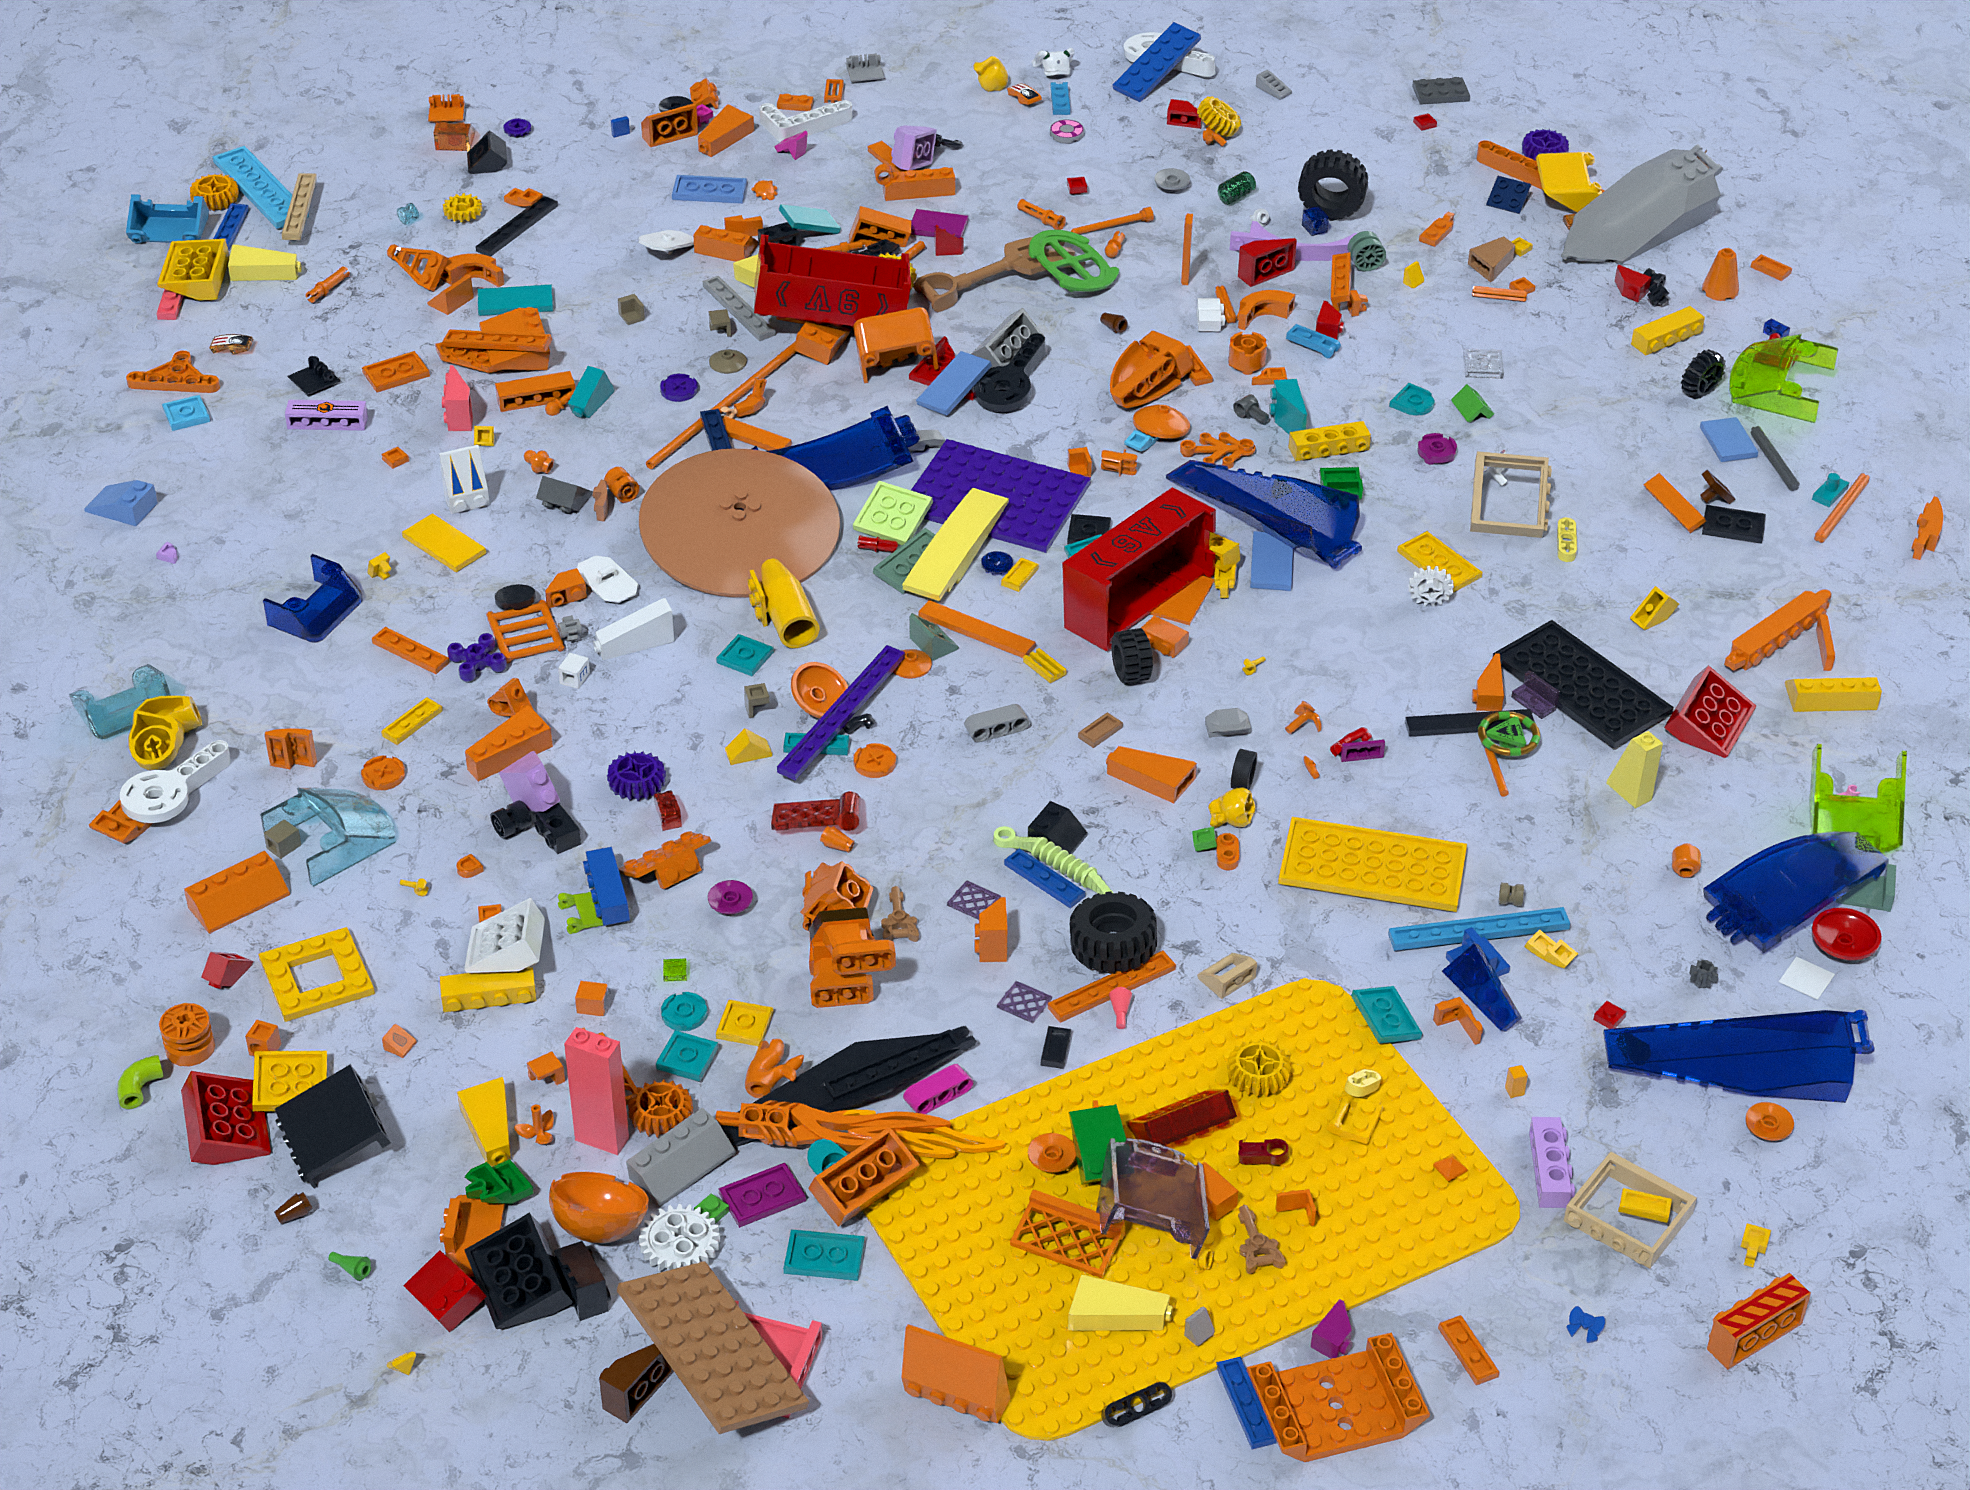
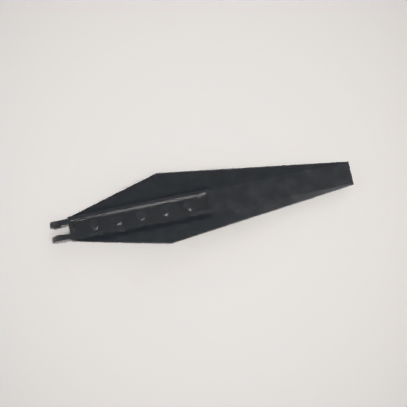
M966 1025L939 1034L854 1042L800 1074L794 1081H788L753 1103L763 1104L770 1100L802 1103L825 1112H836L893 1091L959 1053L961 1050L971 1049L977 1041L973 1035L968 1036L970 1031ZM792 1120L789 1121V1128L796 1125ZM720 1125L733 1147L755 1140L739 1137V1127Z

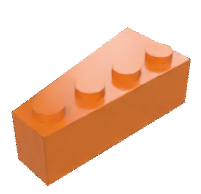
M527 705L465 750L467 770L479 782L502 771L532 751L539 754L553 747L551 728Z

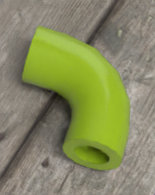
M158 1055L138 1060L123 1071L118 1080L117 1096L122 1108L134 1109L140 1106L143 1102L142 1086L149 1081L163 1078Z

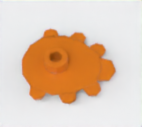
M771 180L758 181L751 188L752 191H755L756 197L761 196L763 200H773L775 198L774 195L778 194L775 191L777 187L773 186V181Z

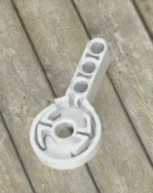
M1148 32L1130 37L1124 43L1125 57L1129 61L1135 62L1162 33ZM1190 50L1173 69L1211 77L1215 75V57L1210 54Z
M223 740L213 741L172 770H151L133 776L122 786L120 791L122 810L131 819L144 823L163 822L177 816L186 807L189 800L188 795L230 765L228 743Z

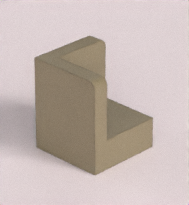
M635 294L618 298V312L627 325L645 320L644 305Z
M727 309L708 311L710 331L725 329L727 337H731V323Z
M765 683L744 686L745 708L749 718H753L754 706L770 703Z
M282 820L264 832L266 848L280 859L301 846L299 829L286 820Z

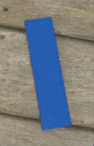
M231 203L213 238L226 239L228 251L246 218L249 206Z
M1020 848L1004 859L1005 866L1070 909L1085 898L1086 891Z
M1241 1356L1217 1362L1218 1374L1251 1449L1276 1444L1277 1440Z

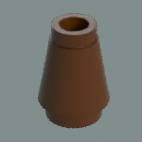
M1105 312L1100 317L1101 323L1115 333H1122L1127 328L1128 322L1123 315Z
M304 1192L300 1194L295 1193L275 1210L274 1214L280 1224L307 1215L308 1211L313 1208Z

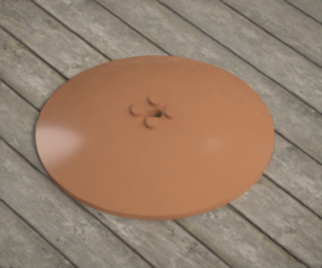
M721 449L694 455L664 471L652 483L642 500L639 511V530L643 545L649 556L673 579L688 587L709 594L726 597H749V594H752L747 579H750V570L754 569L758 581L761 582V566L768 559H778L800 583L806 581L819 571L831 557L836 547L840 531V517L838 507L829 489L815 474L802 465L783 456L760 450Z

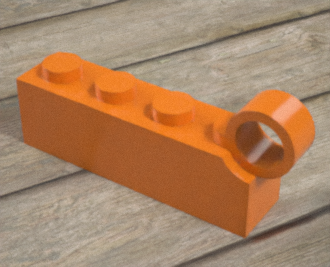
M880 164L874 170L877 183L883 185L885 201L955 195L953 167L892 172L889 165ZM883 172L888 173L885 177L879 176Z

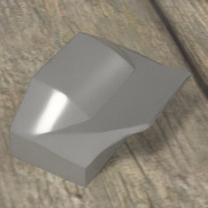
M1238 708L1215 710L1205 717V726L1209 738L1251 734L1248 715Z

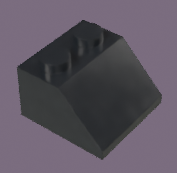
M489 130L467 152L468 172L470 174L494 173L507 164L506 141Z
M1049 801L1028 826V837H1045L1048 842H1053L1055 846H1060L1062 850L1068 851L1069 854H1073L1088 836V832L1069 808Z

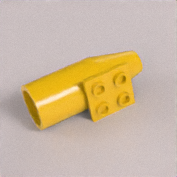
M774 558L768 559L762 564L761 582L758 581L754 569L750 570V579H747L752 594H749V601L751 606H755L756 618L761 620L763 627L767 626L766 612H768L783 645L789 648H801L813 642L819 634L820 627L798 579L778 559Z

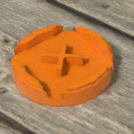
M880 743L867 744L866 747L862 749L860 747L855 752L853 759L854 768L862 776L869 778L884 777L895 769L896 754L886 745Z
M384 755L373 757L361 769L363 783L374 790L392 789L398 786L405 777V767L402 761L393 756L392 758H387Z

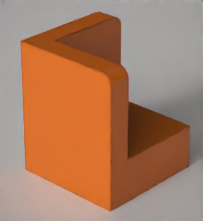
M1087 447L1068 449L1067 465L1069 471L1091 477L1092 461Z
M580 981L575 996L577 1013L604 1016V998L608 989L607 984Z
M552 1051L527 1062L528 1077L531 1081L535 1079L541 1080L550 1076L556 1085L565 1082L564 1067Z

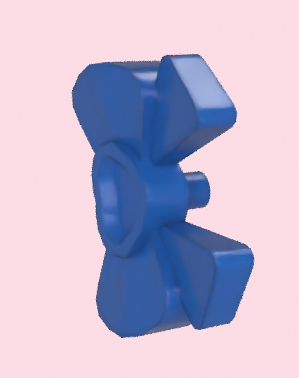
M1575 1306L1570 1312L1569 1325L1566 1328L1571 1337L1576 1334L1580 1327L1585 1330L1588 1329L1586 1343L1596 1342L1598 1340L1597 1336L1605 1328V1317H1594L1584 1313L1579 1306Z

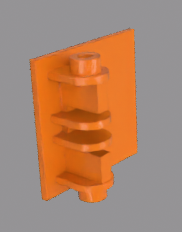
M444 94L442 95V101L441 95L429 97L428 122L463 121L464 96L453 94L451 95V101L450 94L447 95L448 101H445Z

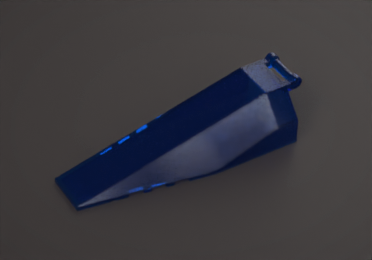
M1189 460L1166 474V479L1261 532L1271 535L1306 557L1328 563L1333 569L1339 567L1341 562L1353 554L1356 555L1362 551L1361 544L1352 540L1360 518L1359 495L1294 477L1277 474L1268 477L1263 476L1262 472L1259 471L1254 472V474L1246 473L1245 469L1242 468L1233 471L1228 470V466Z
M1862 1009L1855 1012L1820 1010L1604 1029L1603 1031L1608 1068L1647 1074L1648 1076L1658 1078L1661 1075L1675 1077L1678 1082L1684 1083L1685 1080L1699 1082V1086L1708 1087L1711 1084L1723 1087L1722 1090L1749 1096L1846 1103L1853 1085L1856 1054H1871L1875 1050L1874 1043L1870 1040L1867 1026L1868 1015ZM1851 1024H1857L1861 1042H1855Z

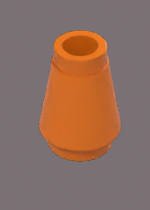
M827 826L820 838V842L824 843V846L848 853L852 850L855 843L854 840L835 826Z

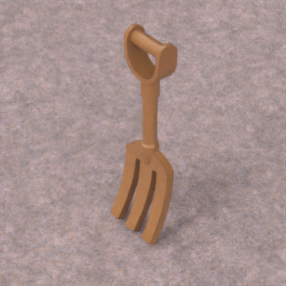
M1029 237L1005 244V257L1000 261L955 277L943 272L926 274L919 277L914 282L913 287L916 292L922 293L932 303L931 306L934 311L941 312L954 306L958 301V291L970 287L973 283L1013 269L1028 275L1047 269L1036 258L1029 256L1028 247L1033 238ZM1065 242L1059 243L1070 255H1075V251L1071 247L1064 246ZM1050 245L1044 247L1045 255L1049 261L1055 262L1064 259ZM1084 261L1079 264L1084 268L1086 262ZM943 288L949 291L939 295L934 289Z

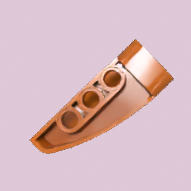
M1153 330L1143 337L1139 343L1134 340L1117 360L1110 377V393L1114 402L1124 408L1135 407L1153 401L1181 384L1179 379L1193 369L1187 347L1182 342Z

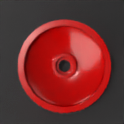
M1840 907L1825 910L1817 915L1812 925V936L1816 944L1829 955L1839 959L1860 960L1867 958L1879 949L1882 940L1881 930L1877 923L1868 915L1850 908Z

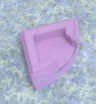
M166 542L156 553L157 559L173 564L176 563L178 558L174 545Z

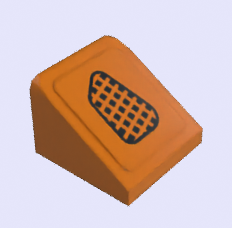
M394 1024L382 1038L383 1049L402 1058L417 1043L416 1039L397 1024Z

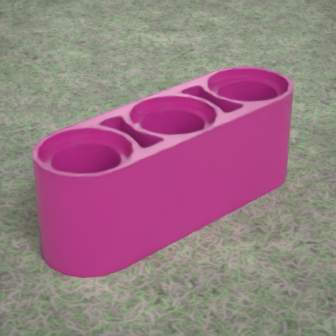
M953 1064L908 1087L903 1094V1099L915 1113L927 1114L967 1093L973 1086V1080L960 1065Z

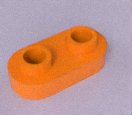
M1231 833L1220 834L1216 840L1217 865L1223 870H1234L1239 865L1238 838Z

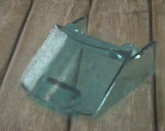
M297 788V795L260 814L263 832H266L282 820H286L296 827L315 816H318L332 830L320 839V847L323 851L306 860L309 881L313 887L396 843L394 826L387 812L374 800L351 790Z

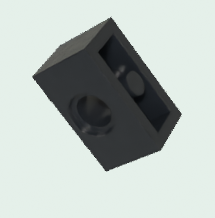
M560 803L553 805L544 812H535L536 822L534 825L537 833L544 836L547 846L549 848L552 847L557 855L581 845L580 829Z

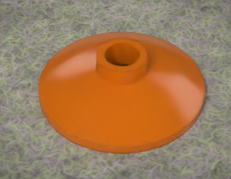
M917 649L901 650L905 652V658L893 672L903 678H919L930 671L932 661L923 651Z
M1771 1102L1754 1104L1748 1109L1745 1116L1748 1129L1754 1135L1765 1140H1782L1788 1137L1794 1128V1119L1790 1112L1784 1107Z
M1057 1133L1042 1134L1033 1139L1029 1144L1028 1158L1036 1168L1042 1171L1060 1172L1066 1170L1074 1163L1076 1159L1075 1146L1064 1135Z

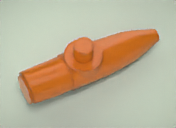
M1304 756V764L1308 772L1314 779L1318 778L1320 774L1316 769V764L1309 757Z

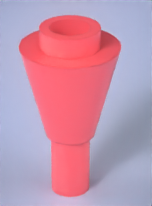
M1117 987L1109 993V997L1116 1015V1028L1124 1029L1126 1027L1125 1016L1132 993L1124 987Z

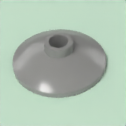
M1163 169L1155 175V183L1161 188L1168 190L1182 189L1190 182L1189 175L1180 169Z

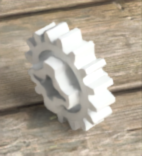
M1427 566V570L1419 568V574L1413 572V578H1409L1408 586L1411 598H1416V603L1423 601L1424 606L1431 603L1433 607L1435 602L1441 605L1442 599L1449 600V595L1453 594L1451 575L1446 574L1445 569L1438 571V566L1434 570L1430 566Z

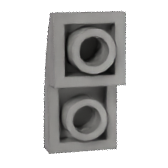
M938 430L914 431L900 436L899 439L905 449L913 452L916 450L924 451L925 445L930 447L935 445L942 446L945 442L944 437Z

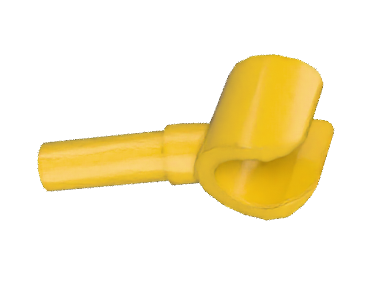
M1262 656L1253 661L1245 659L1243 662L1245 667L1242 670L1246 675H1252L1256 671V665L1266 660L1265 657Z
M423 878L418 879L417 882L402 879L399 882L400 885L415 888L414 892L418 896H426L429 889L426 886V880Z

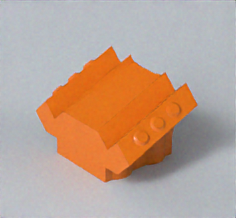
M843 861L833 866L822 862L814 871L817 875L810 882V891L803 901L806 905L800 913L814 921L819 911L867 908L874 888L867 879L860 877L851 865L845 864Z

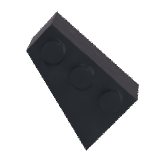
M583 1241L555 1249L554 1256L573 1299L574 1303L572 1304L579 1320L582 1321L609 1312L608 1301L611 1300L610 1292L599 1267H597L591 1249H587Z

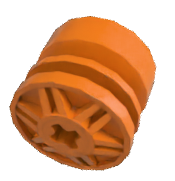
M182 1003L169 1008L161 1016L159 1027L166 1057L173 1064L178 1066H194L204 1062L212 1055L215 1042L208 1012L202 1006L194 1003Z

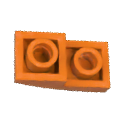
M742 215L724 218L725 230L749 236H758V229L763 228V219L761 216L743 219Z

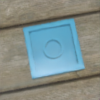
M200 395L162 404L172 431L210 422V417Z

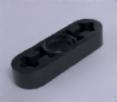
M1164 1382L1154 1383L1106 1405L1101 1412L1102 1421L1108 1427L1120 1426L1169 1403L1172 1398V1390ZM1157 1390L1164 1392L1161 1399L1157 1398L1149 1402L1148 1396L1155 1394ZM1134 1397L1139 1398L1143 1403V1408L1140 1412H1136L1131 1408L1130 1402ZM1125 1409L1126 1413L1119 1415L1117 1421L1115 1418L1110 1419L1109 1414L1112 1413V1410Z

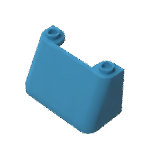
M131 194L126 234L134 243H171V241L201 240L209 217V209L203 196H194L193 202L187 200V205L153 204L151 199L145 202L141 200V195Z

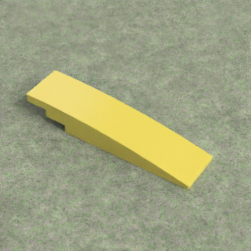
M972 488L922 553L903 582V590L940 601L945 592H950L953 585L960 582L1008 504L1009 499Z

